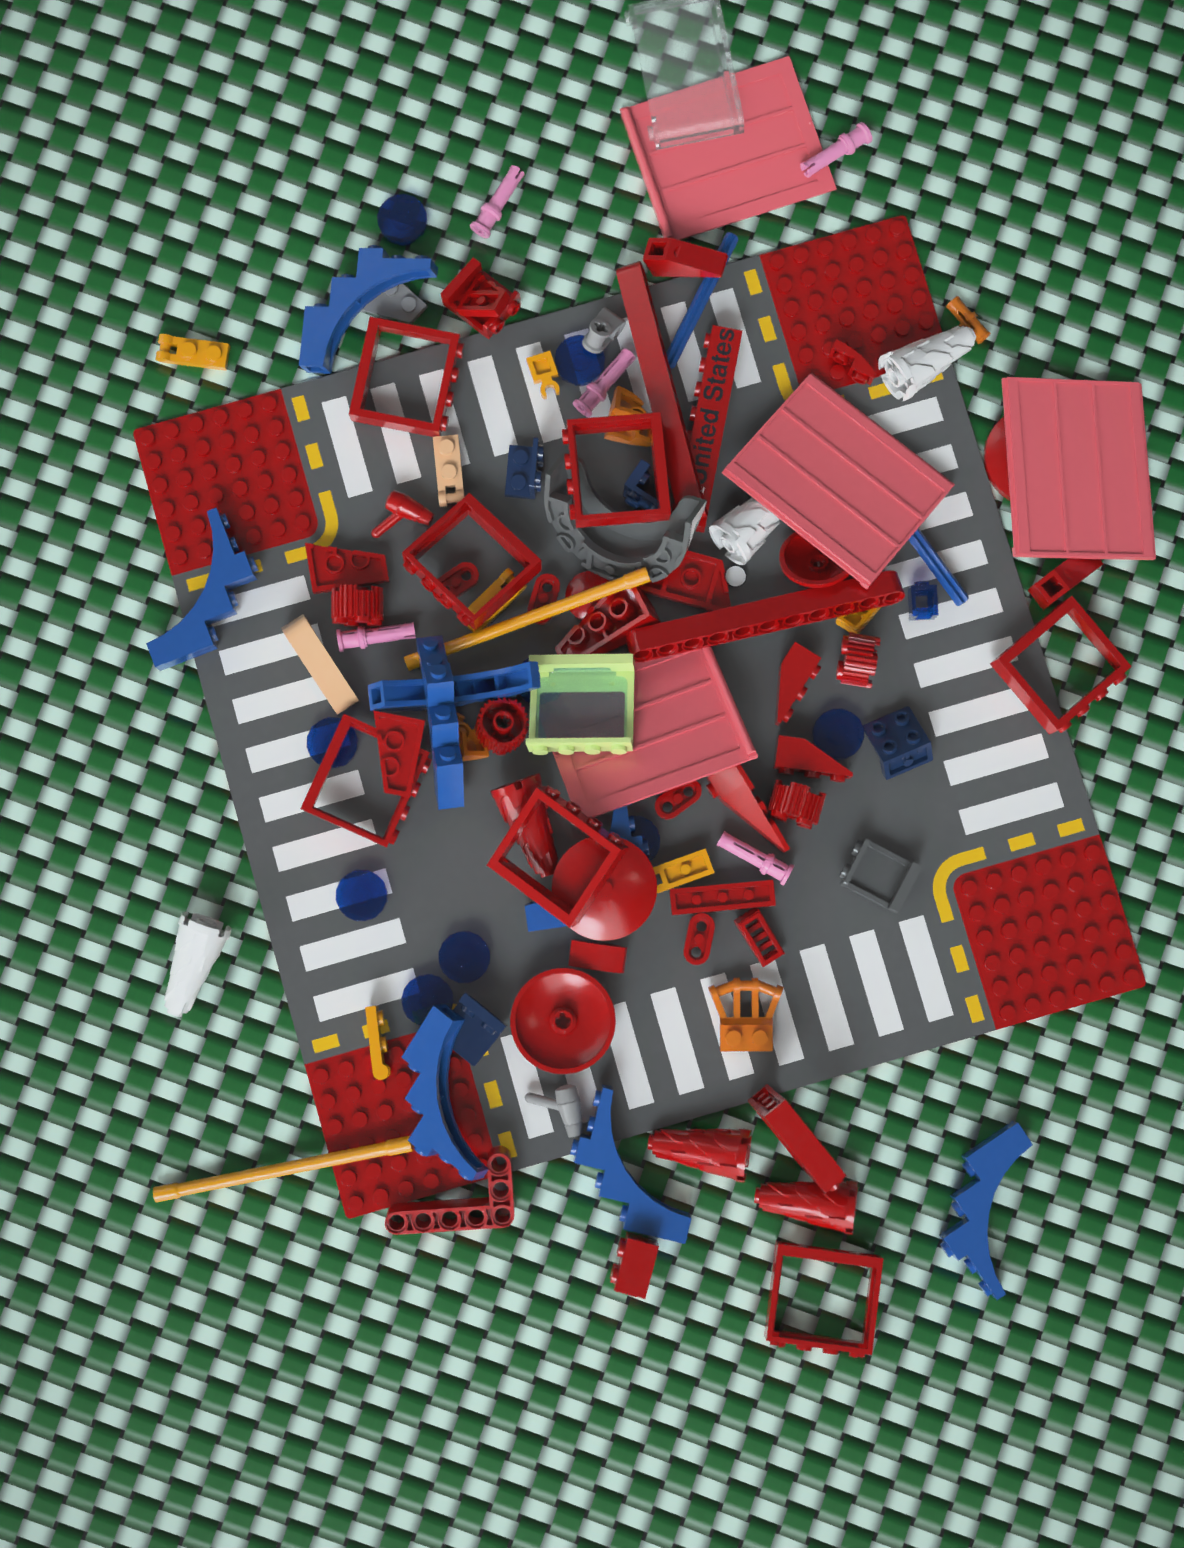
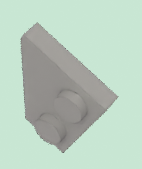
M399 284L381 293L360 312H368L379 315L383 319H393L412 325L427 309V305L404 284Z

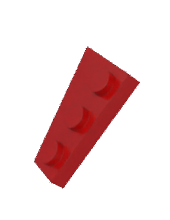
M305 543L313 594L331 592L333 588L339 589L340 585L353 584L361 587L390 582L386 556L384 554L357 550L351 551L338 549L337 547H324Z

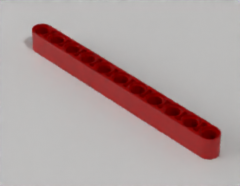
M637 261L617 268L616 274L652 413L661 412L666 468L677 507L679 501L684 496L690 495L704 499L645 270L641 261ZM706 506L701 518L708 517Z
M889 570L881 572L868 589H865L858 580L853 578L828 587L810 588L636 628L629 631L625 635L629 654H633L634 661L639 663L893 605L902 601L905 593L898 573Z

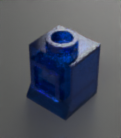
M929 581L914 582V586L909 587V621L934 620L939 615L937 585H929ZM915 596H927V608H916Z

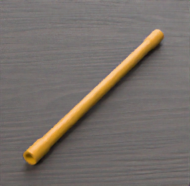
M646 567L640 568L615 580L445 642L446 655L472 647L622 590L651 581ZM418 651L404 656L409 671L420 667Z
M405 1136L382 1143L182 1183L153 1187V1197L157 1203L177 1199L185 1195L385 1155L392 1156L412 1152L413 1145L408 1141L410 1136Z

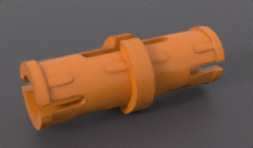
M956 296L946 305V308L960 322V327L964 326L973 329L978 345L991 335L976 318L978 315L975 312H971L959 296Z

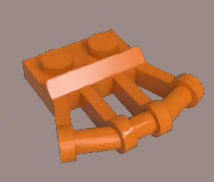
M733 978L732 981L717 987L714 985L708 987L719 1015L720 1052L773 1051L772 1017L783 992V986L777 984L775 987L758 980V978H751V980ZM733 991V1017H727L719 997ZM740 991H751V1017H740ZM758 992L772 996L765 1017H759Z

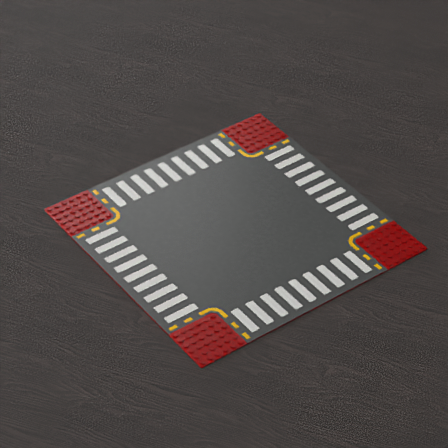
M897 216L726 264L722 278H719L675 368H670L686 430L692 431L694 421H689L692 405L697 406L699 397L694 396L696 382H702L703 373L699 372L701 357H707L708 348H703L706 332L711 333L713 325L743 330L704 533L695 531L688 551L723 560L725 571L728 567L739 564L725 556L728 552L725 547L719 550L711 538L709 527L736 506H741L751 496L722 474V471L811 373L955 484L919 529L962 586L969 599L964 604L956 606L908 540L882 571L893 570L898 573L905 593L904 599L896 604L881 607L860 632V634L880 637L881 639L880 646H874V650H877L878 662L875 676L869 675L868 680H872L871 689L841 684L840 680L836 679L838 660L843 661L844 654H841L840 650L843 635H849L848 631L836 624L837 617L711 646L758 755V758L741 764L755 787L752 794L754 797L758 796L765 804L766 809H768L776 779L782 780L785 786H790L791 782L811 787V793L819 795V792L826 793L818 825H812L810 830L797 826L795 820L787 818L786 822H781L773 819L790 847V850L783 853L720 802L718 797L713 798L706 788V785L709 784L707 781L709 776L696 780L702 789L699 800L673 819H662L655 812V802L664 792L627 806L628 816L633 815L635 831H631V836L642 835V840L648 841L650 855H647L653 867L706 848L715 873L672 889L763 880L774 881L776 906L759 907L757 909L762 913L785 954L765 967L761 966L734 923L736 918L752 908L704 912L711 916L715 923L710 955L703 964L692 965L688 963L683 955L690 919L699 913L671 915L669 890L657 894L655 905L647 920L636 931L623 938L610 941L593 940L576 933L568 926L528 932L525 904L535 901L487 866L510 829L508 823L504 821L490 791L505 784L513 783L516 780L540 773L543 786H550L554 790L557 789L561 793L560 797L567 802L570 801L553 753L548 752L546 755H536L528 751L526 738H529V727L523 743L515 751L512 749L511 753L508 752L506 755H496L490 750L488 758L463 761L464 807L438 810L427 709L422 711H380L425 720L420 748L430 752L428 758L432 760L427 773H420L417 782L422 784L416 797L410 796L406 804L411 808L405 821L399 820L396 829L400 830L394 845L389 843L387 848L300 809L343 714L376 728L374 711H370L368 685L382 680L422 679L421 667L409 671L404 660V656L418 651L416 638L442 635L443 642L445 643L472 633L458 620L457 613L452 608H445L434 598L432 592L424 588L421 584V579L416 574L411 575L403 566L402 552L457 504L450 503L446 507L439 506L433 437L351 421L349 410L359 367L134 430L135 443L183 618L196 604L205 588L211 570L213 539L207 511L217 508L221 514H226L231 526L227 531L230 538L235 537L240 549L236 554L245 551L248 557L253 556L259 570L255 572L257 580L229 590V592L233 591L239 604L235 607L237 615L209 625V627L214 626L219 640L215 642L218 649L195 657L194 660L328 1153L411 1136L423 1115L416 1113L411 1108V1104L405 1100V1097L420 1073L411 1070L408 1067V1062L402 1058V1055L433 1005L446 1004L453 1010L465 993H468L505 1023L507 1027L475 1066H472L452 1050L448 1083L454 1118L464 1140L474 1155L486 1167L489 1151L493 1147L500 1145L508 1148L510 1151L512 1171L570 1155L573 1139L578 1140L579 1136L568 1137L559 1110L526 1102L525 1095L527 1093H535L556 1099L555 1090L568 1084L575 1085L581 1102L582 1134L590 1135L591 1132L586 1131L589 1116H595L597 1106H593L595 1091H601L602 1084L612 1086L613 1096L610 1112L611 1129L615 1142L748 1103L747 1100L766 1084L779 1094L1132 991L1146 985L1067 729L1062 733L1056 731L1049 735L990 665L994 659L1034 626L953 365L951 364L945 371L937 375L933 381L906 401H903V398L896 399L889 392L881 378V375L886 373L884 367L880 370L878 368V361L881 355L920 339H926L942 333L905 216ZM679 277L649 286L666 352L704 277ZM622 294L504 326L498 334H493L489 340L481 333L461 338V343H464L463 357L457 360L456 367L459 368L457 383H452L451 392H454L452 407H447L446 416H449V422L446 431H442L441 436L456 434L459 436L464 496L468 493L472 494L542 561V571L526 584V589L488 626L526 613L535 581L540 575L548 573L558 578L560 582L558 601L565 598L566 588L572 578L582 572L589 571L581 565L582 561L571 551L567 553L556 538L557 532L552 522L549 523L547 520L544 506L546 473L563 452L569 454L568 444L563 445L562 429H566L567 419L588 418L574 407L573 401L583 395L589 383L595 382L623 348L630 350L636 359L608 390L604 402L600 401L592 410L590 418L608 416L617 386L623 387L638 396L644 402L642 408L646 413H652ZM606 307L624 319L626 324L619 336L612 340L602 352L591 353L584 348L582 340L590 331L589 325L591 321ZM836 339L853 348L871 365L876 373L871 385H862L853 381L852 377L848 375L851 365H841L835 362L833 357L829 356ZM442 343L374 362L364 410L433 423L449 344ZM551 351L558 372V377L552 380L558 383L560 394L556 395L553 388H547L545 391L547 399L544 400L540 392L542 383L534 385L526 358ZM605 433L576 435L577 456L585 462L594 489L611 508L617 512L643 510L640 507L638 509L631 507L625 502L626 498L623 497L624 484L641 459L650 464L649 473L651 474L649 478L650 483L644 492L657 499L651 447L604 439ZM533 437H539V445H544L543 467H538V470H541L542 477L541 492H536V499L505 497L509 445L533 447ZM667 472L670 508L672 512L673 504L676 503ZM456 487L446 488V494L456 493ZM394 490L409 495L435 514L430 525L420 524L403 518L379 538H374L371 535V531L392 514V512L385 508V503L388 495ZM469 515L418 559L437 579L462 562L474 564L479 572V581L473 588L458 597L467 608L507 568H510L515 573V577L525 569ZM781 519L778 526L765 538L766 542L755 552L751 559L745 565H739L745 569L747 580L740 587L735 588L728 585L731 607L811 588L790 580L780 567V548L783 542L792 533L796 532ZM305 543L324 547H337L338 549L351 551L357 550L384 554L386 556L390 582L361 586L368 588L369 591H371V586L383 588L382 625L368 626L367 623H359V626L368 629L414 622L416 638L368 645L365 649L356 647L339 652L336 629L347 631L357 629L358 627H344V624L332 623V591L313 594ZM470 573L462 575V579L465 581L471 578ZM849 575L843 581L853 579L854 577ZM545 584L543 586V590L545 592H550L552 590V586L550 584ZM645 593L661 622L710 612ZM568 610L552 616V619L544 625L533 623L447 655L452 676L519 665L529 662V655H558L555 647L573 626L579 625L582 620L576 618ZM304 614L359 699L357 703L338 715L282 631L283 626ZM1036 639L1015 657L1011 664L1053 714L1059 718L1062 716L1039 639ZM794 642H797L821 657L818 663L821 669L814 680L809 677L804 686L808 690L801 701L795 699L791 708L794 709V712L788 722L782 721L777 726L775 725L779 666ZM627 643L604 654H629ZM531 691L518 694L516 698L511 699L513 701L516 699L517 703H522L521 707H525L526 718H529V720ZM474 702L464 706H455L457 713L465 717L463 722L468 724L473 730L480 709L487 702ZM909 706L931 741L933 761L886 780L882 774L880 758L864 733L863 725ZM539 718V738H547ZM498 723V726L500 728H506L507 726L504 723H502L501 725ZM350 727L314 807L383 837L401 796L384 793L377 739ZM782 735L806 739L853 772V777L846 779L845 782L830 781V776L820 775L819 779L804 777V773L794 772V775L779 774V769H773L777 737ZM686 787L683 793L685 796H692L693 790L690 787ZM669 802L662 805L664 811L669 812L672 810V805ZM548 806L547 811L553 829L552 837L557 851L558 863L571 846L590 836ZM613 810L594 817L602 822V828L608 832L611 828ZM768 811V814H766L768 819L772 817V815H770V811ZM726 831L728 834L767 855L768 853L775 854V858L788 865H795L784 886L774 877L768 874H761L760 868L720 846H716L723 832ZM867 837L871 839V842L909 862L914 861L923 866L899 913L895 914L840 885L842 878L839 875L846 863L851 864L854 858L851 852L858 840L862 842ZM515 842L506 858L552 892L553 874L541 878L540 874H535L533 868L528 864L520 845H517ZM657 874L656 880L657 885L662 884L660 875ZM754 919L753 921H751L750 923H748L747 925H745V927H746V928L749 927L750 925H752L753 923H755L757 920ZM698 922L696 925L697 930L705 931L706 924ZM760 927L756 931L752 932L750 934L751 937L755 936L763 929ZM766 936L765 938H763L762 940H760L759 942H757V943H755V944H756L757 947H758L759 945H761L762 943H764L765 941H767V940H769V939H768V937ZM578 939L599 944L607 943L627 947L624 973L568 966L571 940ZM771 945L770 947L762 951L761 954L764 956L771 950L775 949L774 946ZM694 947L691 950V954L694 957H699L701 955L700 948ZM570 968L592 976L605 988L614 1006L616 1025L609 1048L595 1064L576 1073L554 1074L535 1067L520 1053L512 1037L510 1016L517 994L531 978L550 969ZM733 978H740V980L758 978V980L775 987L777 984L783 986V992L772 1017L773 1051L720 1052L719 1015L708 987L712 985L717 987L732 981ZM732 991L719 997L727 1017H733ZM740 991V1017H751V991ZM758 992L759 1017H765L772 996L762 992ZM378 1005V1009L383 1010L385 1026H381L382 1037L386 1036L388 1052H384V1060L390 1066L391 1074L383 1080L376 1079L372 1071L365 1007ZM413 1146L412 1152L392 1156L385 1155L332 1166L344 1212L349 1219L389 1208L396 1203H406L488 1179V1173L481 1179L474 1181L466 1180L459 1175V1170L452 1164L442 1161L439 1158V1154L428 1157L422 1156L414 1150L415 1146ZM499 1156L492 1160L496 1165L506 1163V1160Z

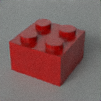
M630 1232L626 1233L625 1238L620 1237L617 1248V1256L620 1257L619 1264H613L610 1275V1283H613L614 1291L646 1299L659 1249L657 1240Z

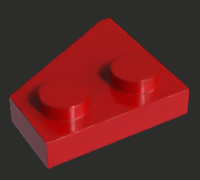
M478 273L456 310L460 316L500 317L510 300V296L506 290L498 287L492 280L488 281L482 273Z

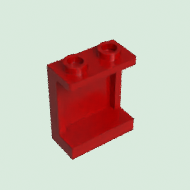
M474 257L440 293L445 307L488 340L493 334H498L510 315L514 316L521 307L520 293L516 290L513 292L509 291L482 270L481 263ZM478 273H482L488 281L492 280L498 287L506 290L510 296V300L500 317L460 316L456 310Z

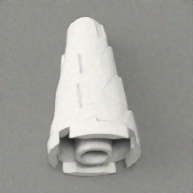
M956 326L948 331L938 333L926 339H920L881 355L878 361L879 370L883 367L885 368L886 373L881 375L885 386L898 400L903 398V401L912 398L915 393L933 381L937 375L945 371L954 361L971 351V347L974 346L976 340L975 332L970 327Z
M751 497L741 506H736L723 517L713 522L709 527V533L719 550L723 547L728 550L725 554L726 557L736 564L745 565L766 542L765 538L778 526L780 519Z
M183 912L178 921L179 928L170 971L171 975L164 1001H166L164 1006L168 1008L167 1013L177 1017H182L183 1013H188L192 1009L202 984L207 979L214 962L219 957L226 940H229L232 931L230 926H226L225 931L222 930L223 922L197 913H193L192 918L187 919L188 912Z

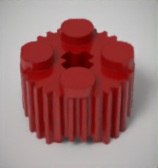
M353 584L340 585L339 589L333 588L331 593L332 623L344 624V627H358L359 623H367L368 626H381L383 620V588L371 586V591H369L366 587H357V585Z
M849 632L848 636L843 635L840 650L841 654H844L843 661L838 660L836 679L840 680L841 684L871 689L872 680L868 679L869 675L875 676L878 653L877 650H874V646H880V637Z
M498 698L497 701L492 699V701L488 700L487 704L484 703L475 725L476 738L480 739L479 744L483 743V748L487 747V751L492 750V753L496 755H506L508 752L511 753L512 749L515 751L517 747H520L529 727V718H526L527 713L524 711L525 707H521V702L517 703L516 699L514 701L511 699L507 701L506 698H503V700ZM498 723H499L500 725H501L502 723H504V724H506L507 726H506V728H500V727L498 726Z
M776 779L767 810L771 812V818L786 822L788 818L795 820L797 826L811 830L812 825H818L826 793L819 792V795L811 793V787L796 782H791L790 786H785L782 780Z

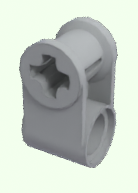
M604 307L589 325L590 331L584 336L582 345L591 353L602 352L612 340L619 336L626 321Z

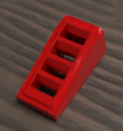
M752 908L734 920L738 930L762 967L785 954L759 909ZM754 919L757 920L755 923H753V924L750 925L749 927H747V928L745 927V925H747L748 923H750V922L753 921ZM760 927L763 929L761 932L751 937L750 934L752 932L756 931ZM767 936L769 940L757 947L755 943ZM773 945L775 949L764 956L761 954L762 951Z

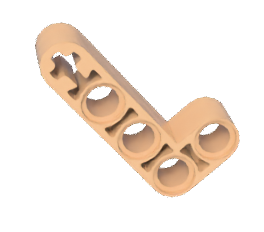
M304 614L282 627L286 638L337 715L359 701Z

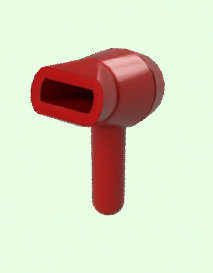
M394 490L388 495L385 503V508L392 512V514L371 531V535L374 538H379L403 518L420 524L430 525L435 514L409 495Z

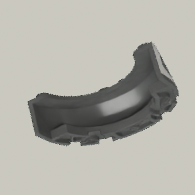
M563 452L546 473L544 506L547 520L549 523L552 522L557 532L556 538L566 552L569 553L571 551L582 561L581 565L611 581L646 567L650 580L654 583L664 579L675 570L687 553L707 500L690 495L684 496L674 511L671 512L669 521L576 528L575 520H570L569 504H573V494L568 495L567 479H571L570 469L565 470L564 454L568 453ZM578 458L583 515L617 512L598 495L590 481L585 462Z

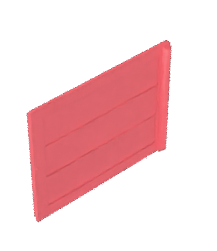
M789 56L637 105L620 108L621 117L663 238L682 240L837 189L828 165L809 178L804 173L811 166L804 171L800 168L802 162L820 153L823 149Z
M813 373L807 376L722 471V474L858 580L865 589H868L955 485Z
M1023 377L1002 378L1013 557L1118 560L1156 559L1142 384L1139 382Z
M711 646L650 661L635 662L633 751H627L625 754L601 751L600 754L596 755L586 754L585 752H574L571 755L552 752L570 801L579 805L582 808L581 812L587 817H596L758 758ZM622 692L541 694L539 718L546 737H624L625 694Z

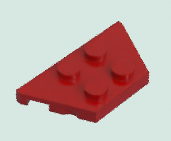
M688 550L680 565L667 577L654 583L650 581L640 585L644 593L707 611L731 607L723 560Z

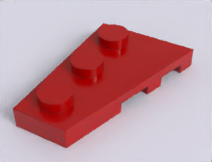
M374 711L384 793L410 798L425 720Z

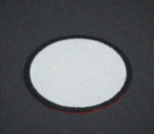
M739 565L728 567L725 571L727 584L735 588L742 586L747 580L745 569Z

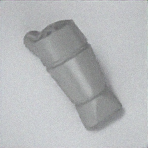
M568 1084L555 1090L556 1099L535 1093H527L525 1095V1100L528 1103L559 1110L569 1138L583 1133L581 1102L575 1085Z

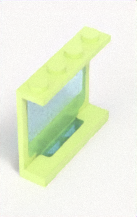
M633 654L529 655V661L538 662L541 688L531 690L529 738H526V746L529 752L536 755H546L548 752H559L563 755L585 752L586 754L596 755L600 754L601 751H611L613 754H625L627 751H633L635 661Z

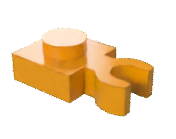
M551 351L526 358L534 385L542 383L540 387L542 398L544 400L547 399L545 392L547 388H553L556 395H559V385L552 380L558 377V372Z

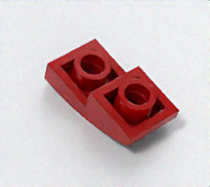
M836 339L829 356L833 357V360L841 365H851L848 375L852 377L853 381L862 385H871L876 375L871 365L853 348Z
M573 939L571 940L568 966L624 973L627 947Z

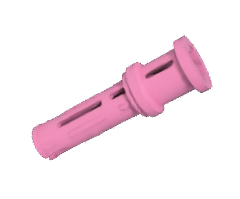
M860 122L851 132L847 134L842 133L838 137L837 142L800 164L802 171L811 166L804 175L809 178L844 154L852 155L859 146L864 143H871L872 134L869 128L863 122Z
M511 165L489 203L482 205L478 218L475 222H471L470 228L477 235L488 239L491 235L490 230L495 222L500 221L502 218L501 211L525 175L523 171L518 173L520 171L519 167Z
M623 348L595 382L589 383L583 395L573 401L574 407L581 414L590 418L592 410L600 401L604 402L607 396L606 393L611 386L620 378L629 365L635 361L636 357H634V354L627 348Z
M414 622L368 629L358 626L357 629L347 631L336 629L339 652L356 647L365 649L368 645L416 638Z
M726 831L723 832L716 845L760 868L761 874H768L774 877L783 886L795 866L778 860L773 853H768L767 855L728 834Z

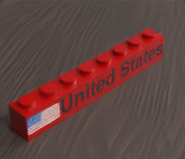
M716 325L712 326L711 333L706 332L703 348H708L707 357H701L699 372L703 373L702 382H696L694 396L699 397L697 406L692 405L689 421H694L693 430H687L704 499L707 500V511H709L743 330ZM673 504L672 512L676 508V504ZM707 517L700 519L696 532L704 533Z

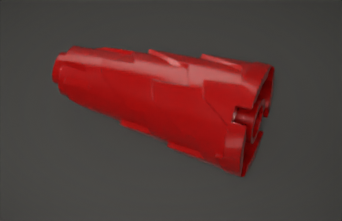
M540 773L516 780L513 783L505 784L490 791L504 821L508 823L510 828L536 787L543 786ZM541 801L516 840L528 864L533 868L535 874L541 875V878L554 874L558 864L557 851L552 837L553 829L547 811L548 805Z
M744 1128L739 1130L660 1129V1131L655 1130L654 1134L649 1135L648 1150H652V1154L656 1155L657 1158L675 1161L710 1174L745 1183L747 1173L744 1172L745 1167L749 1165L752 1139L750 1135L752 1130Z
M842 1181L836 1190H829L827 1193L815 1182H766V1184H761V1188L756 1187L754 1203H758L759 1208H763L762 1211L785 1215L799 1221L853 1235L858 1181Z

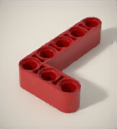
M498 1145L493 1147L488 1153L489 1197L396 1203L387 1210L385 1218L387 1231L391 1234L402 1235L504 1228L511 1225L515 1215L512 1157L508 1148ZM499 1156L503 1157L506 1163L496 1165L492 1160ZM503 1182L508 1188L500 1191L494 1185ZM499 1208H506L510 1213L506 1216H500L496 1211ZM476 1209L480 1210L483 1215L475 1218L471 1216L470 1212ZM451 1211L457 1217L455 1219H447L443 1214ZM426 1213L431 1219L421 1221L417 1215ZM393 1215H400L404 1221L396 1223L391 1217Z

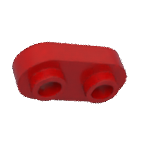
M462 562L443 574L438 580L458 598L478 583L479 572L474 564ZM470 573L471 578L465 581L462 579V575ZM432 591L434 598L440 602L439 596Z
M546 573L536 579L527 612L557 601L560 592V582L556 576ZM545 584H550L552 586V590L550 592H545L543 590V586ZM552 617L536 622L534 624L544 625L548 623L552 619Z
M695 780L664 792L655 802L656 814L662 819L670 820L689 808L701 796L702 789L699 782ZM690 787L693 790V795L685 796L683 793L684 788ZM666 802L672 805V810L669 812L664 811L662 807Z
M696 914L690 919L683 955L685 960L692 965L703 964L710 955L715 923L708 914ZM698 922L706 924L705 931L697 930L696 925ZM694 947L700 948L701 955L699 957H694L691 954V950Z

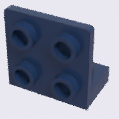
M533 437V447L509 445L505 497L536 499V492H541L542 477L541 470H538V467H543L544 445H539V437Z
M642 459L625 482L623 497L626 498L625 502L635 509H638V507L643 510L658 509L657 499L644 492L650 483L649 478L651 474L649 473L650 464Z
M909 706L863 725L864 733L880 758L882 774L886 780L933 761L931 741Z
M465 993L453 1009V1011L465 1019L455 1039L453 1050L472 1066H475L507 1025L472 996Z

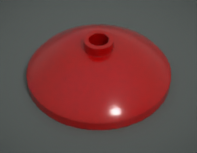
M797 532L792 533L780 548L779 562L783 573L799 585L811 588L828 587L843 581L850 575Z

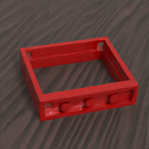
M370 317L349 410L351 421L430 437L441 436L442 431H446L449 422V416H446L447 407H452L454 392H451L452 383H457L459 368L456 367L457 360L463 357L464 343H461L460 334ZM381 331L449 344L433 423L364 410Z
M661 412L567 419L566 429H562L563 445L568 444L569 454H564L565 470L570 469L571 479H567L568 495L573 494V504H569L570 520H575L576 528L670 520L671 508ZM650 429L658 509L583 515L576 435Z
M470 493L402 552L404 568L411 575L416 574L421 579V584L429 592L434 591L445 608H452L457 613L458 620L464 626L470 625L474 630H477L542 571L541 559ZM468 515L525 568L475 614L418 561Z
M1073 596L1061 602L990 663L1049 735L1056 731L1062 733L1072 725L1070 720L1077 715L1079 718L1091 708L1088 704L1094 699L1099 701L1109 693L1107 688L1112 683L1116 686L1127 677L1125 672L1132 667ZM1068 614L1113 667L1114 671L1062 716L1057 718L1011 664V661L1064 615Z
M343 714L300 809L387 848L389 843L394 845L400 830H397L396 826L399 820L405 821L411 808L406 805L409 797L401 796L383 837L314 807L350 727L377 739L375 727ZM422 748L419 750V759L411 796L416 797L422 784L417 782L420 773L426 774L432 761L428 758L430 752Z
M550 786L536 787L487 866L570 928L580 923L629 847L619 838L620 835L614 832L609 833L602 828L603 824L598 819L592 816L587 817L581 812L582 808L572 801L567 802L560 797L561 793L557 789L554 790ZM541 801L610 851L573 908L506 858Z
M766 1084L747 1100L804 1172L825 1193L838 1188V1185L843 1181L842 1179L847 1175L780 1094Z
M776 1241L764 1332L766 1341H770V1345L778 1347L793 1344L796 1345V1349L803 1351H812V1347L822 1348L823 1353L838 1355V1351L849 1352V1356L855 1358H864L865 1354L872 1355L883 1257L876 1254ZM783 1256L870 1267L862 1342L774 1330Z

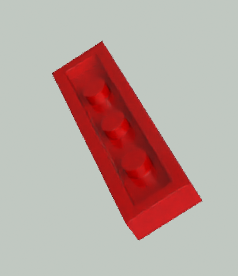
M773 880L669 889L671 915L776 906Z

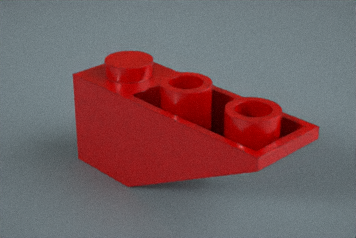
M649 238L642 260L654 277L722 278L728 254L674 238Z
M1068 558L1028 589V592L1044 610L1101 567L1103 562L1100 559Z
M794 642L779 666L775 725L777 726L782 721L788 722L794 712V709L791 708L795 699L801 701L808 690L804 686L809 677L814 680L821 669V666L818 665L821 657L797 642Z
M782 735L777 737L773 769H779V774L794 775V772L804 773V777L819 779L820 775L830 776V781L845 782L846 779L853 777V772L806 739Z

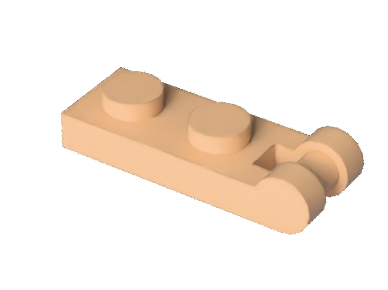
M458 434L433 437L440 507H446L450 503H458L465 497ZM456 487V493L446 494V488Z

